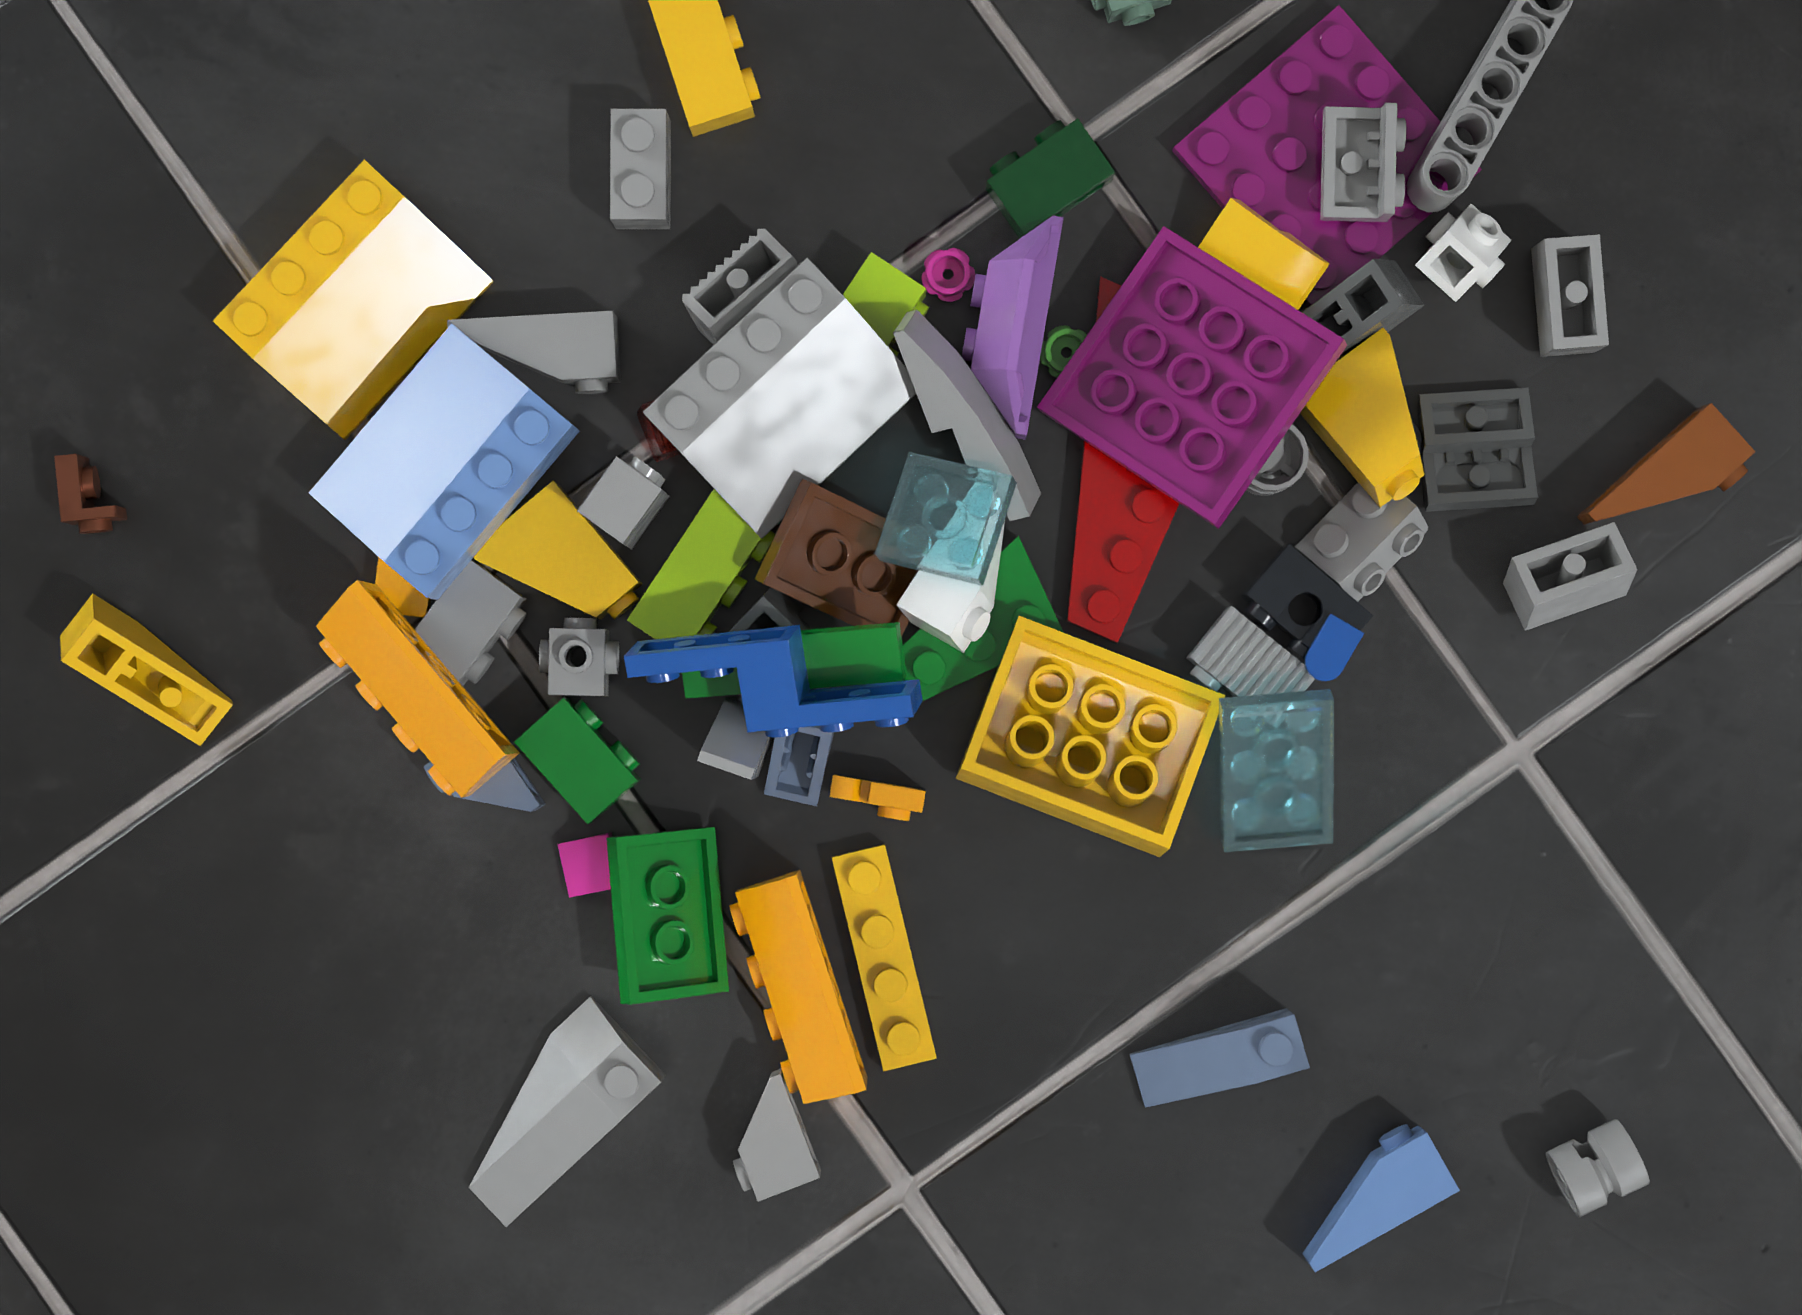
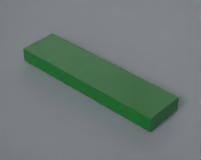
M900 622L801 630L810 689L904 681L906 678ZM734 667V672L715 678L701 677L700 671L682 672L685 699L741 694L737 667Z

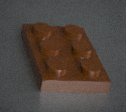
M802 479L754 580L852 626L900 622L902 637L909 620L896 604L936 543L810 481Z

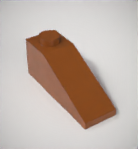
M1712 403L1698 407L1583 510L1577 518L1585 525L1709 491L1717 486L1724 492L1748 472L1743 463L1755 453V450Z

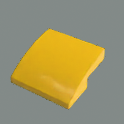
M1235 198L1229 199L1198 246L1204 252L1297 310L1300 309L1330 264L1292 234L1280 231L1244 202Z

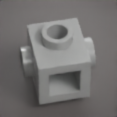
M564 618L563 628H549V640L540 641L539 670L540 673H548V695L609 696V674H618L619 641H610L609 630L597 629V619ZM582 647L586 651L587 658L582 666L577 667L573 663L572 656L577 648Z

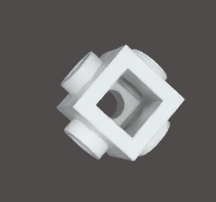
M1470 204L1456 219L1448 212L1426 235V238L1433 245L1415 266L1456 302L1475 282L1481 288H1484L1503 268L1505 263L1498 256L1511 242V239L1502 232L1500 225L1495 219L1481 213L1474 205Z

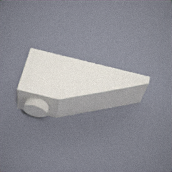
M991 472L981 475L896 604L912 624L962 653L965 652L971 641H977L984 634L990 622V612L994 608L1006 510Z

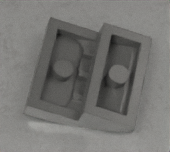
M1529 387L1419 394L1418 421L1422 438L1420 457L1424 471L1422 483L1425 512L1535 505L1538 493L1531 447L1535 440Z

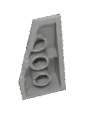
M592 996L550 1034L469 1186V1189L505 1227L512 1223L613 1129L666 1076Z

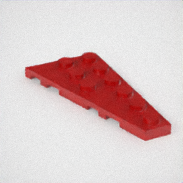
M1101 276L1098 286L1096 322L1121 287V285ZM1086 441L1083 443L1067 622L1114 643H1118L1179 503Z

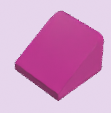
M612 832L557 844L569 898L611 889L606 838L613 837Z

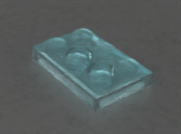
M1323 689L1219 698L1221 843L1224 852L1333 843L1334 698L1331 690Z

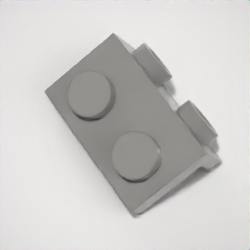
M1385 102L1382 108H1324L1320 220L1387 222L1394 215L1395 207L1403 206L1405 177L1404 174L1396 173V152H1403L1405 148L1406 120L1405 118H1397V103Z
M1357 483L1295 548L1358 602L1363 596L1372 594L1380 587L1384 581L1385 574L1401 557L1410 555L1419 547L1424 534L1428 530V525L1418 507L1407 497L1398 501L1391 499L1380 508L1363 487Z

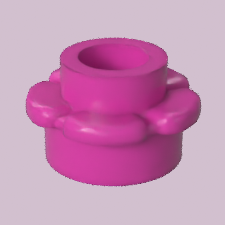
M950 248L944 251L938 249L930 253L925 259L924 267L926 269L921 276L922 284L926 291L931 295L937 294L942 301L952 302L959 300L965 290L968 291L973 287L975 281V269L969 265L970 259L968 255L957 248ZM951 270L954 276L952 279L947 280L943 277V272Z

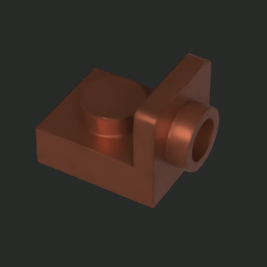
M79 454L54 456L61 522L78 525L80 534L113 531L112 521L127 520L126 508L116 505L94 507L93 499L100 498L101 486L96 466H90L89 458Z

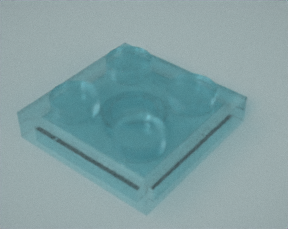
M909 452L875 555L882 562L983 586L1017 482L1012 475Z

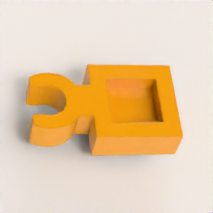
M833 775L829 797L878 805L877 816L909 821L911 811L922 813L926 790Z

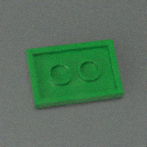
M715 827L606 838L620 1004L632 1005L728 992L729 985Z

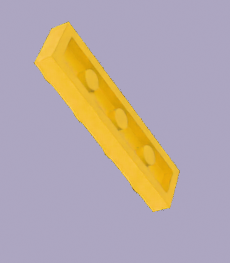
M885 844L833 856V866L883 1072L937 1059Z

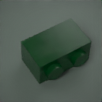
M1078 118L1067 126L1061 120L1056 121L1034 138L1038 146L1022 157L1016 151H1013L989 169L993 176L987 180L985 190L1019 239L1051 216L1061 217L1113 180L1115 171Z

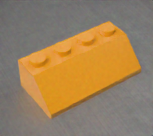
M356 580L316 625L325 637L319 642L324 652L338 667L342 668L348 664L361 679L355 685L359 693L375 710L378 711L382 706L386 708L397 721V724L392 727L394 734L412 753L420 748L433 764L428 773L447 795L450 796L455 791L461 798L472 795L520 754L377 584Z
M793 871L738 889L735 892L738 902L729 905L738 935L749 934L755 955L746 957L755 988L758 989L765 986L772 1007L763 1010L773 1041L783 1039L789 1060L782 1061L780 1064L789 1093L799 1091L803 1104L865 1091L867 1088V1074L801 871Z

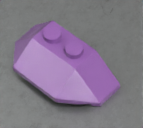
M1051 216L989 260L987 275H975L970 306L981 308L978 328H966L962 358L964 361L972 362L971 371L983 386L1017 439L1025 440L1028 432L1064 217Z

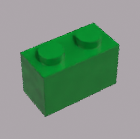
M563 697L517 738L514 743L587 824H590L641 780L634 771L640 765V762L619 739L613 745L605 739L597 730L604 722L583 699L574 704L570 698Z

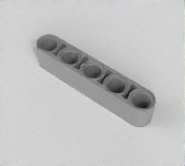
M1510 0L1408 178L1407 194L1411 202L1418 209L1425 212H1439L1449 206L1469 186L1571 8L1573 0H1547L1550 10L1541 8L1536 4L1535 0ZM1507 38L1517 40L1522 45L1525 55L1514 52L1510 48ZM1482 82L1489 83L1496 88L1499 100L1492 99L1485 94ZM1455 127H1462L1470 132L1474 145L1463 143L1458 138ZM1429 171L1437 172L1445 178L1448 191L1438 189L1432 184Z

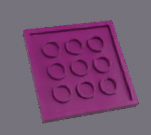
M1338 5L1175 145L1172 151L1222 209H1224L1230 198L1239 199L1280 231L1292 234L1330 263L1304 301V304L1310 307L1369 261L1380 259L1433 213L1420 210L1411 202L1407 194V182L1412 170L1440 124V120L1341 6ZM1385 102L1397 103V118H1405L1406 120L1405 148L1403 152H1396V173L1404 174L1405 177L1403 206L1395 207L1394 215L1387 222L1320 220L1324 108H1382ZM1480 167L1474 177L1482 170ZM1429 171L1432 184L1438 189L1448 191L1445 178L1437 172Z
M1163 226L1037 408L1079 438L1219 529L1347 347L1345 339Z

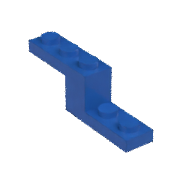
M800 625L637 641L624 655L627 678L646 676L648 683L668 682L677 679L680 676L679 673L700 671L701 677L704 678L721 677L734 672V667H737L747 732L765 731V735L772 738L795 734L799 731L800 727L820 726V731L830 733L850 729L854 726V722L875 721L877 727L899 726L907 723L909 717H914L923 701L920 679L810 690Z

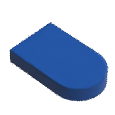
M1329 614L1306 653L1304 664L1308 674L1318 681H1330L1337 678L1343 671L1364 633L1338 617Z

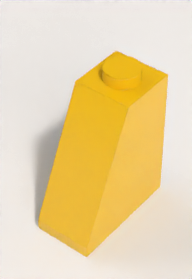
M1383 327L1335 362L1300 412L1302 417L1380 508L1391 499L1398 501L1408 496L1418 486L1420 478L1424 476L1420 452L1391 337Z
M555 481L549 483L506 519L473 557L482 564L599 619H602L608 613L614 620L620 617L639 600L634 591L643 585L593 524L577 511L579 509L577 505Z

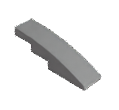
M918 310L907 312L893 334L931 433L952 428L970 477L991 472L1009 521L1029 517L1041 495V491L1018 440L957 350Z

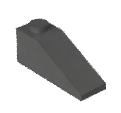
M1372 259L1302 313L1345 339L1347 347L1337 359L1338 361L1384 327L1387 332L1391 331L1422 308L1424 303L1395 260Z

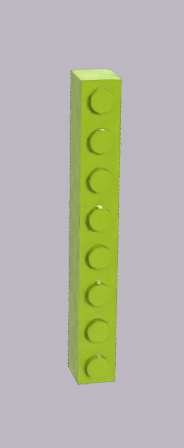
M872 252L843 293L848 302L896 356H898L899 352L892 348L896 342L893 332L905 314L909 311L918 310L925 316L929 309V306L922 302L926 296V288ZM713 489L627 621L654 639L714 634L717 626L710 622L721 604L729 609L732 607L748 582L740 575L752 558L759 563L764 559L776 534L770 531L761 539L720 494Z

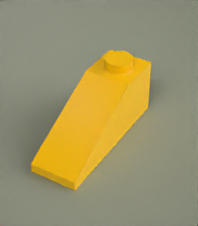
M93 593L60 635L61 661L199 746L203 744L233 705L232 700L142 624Z

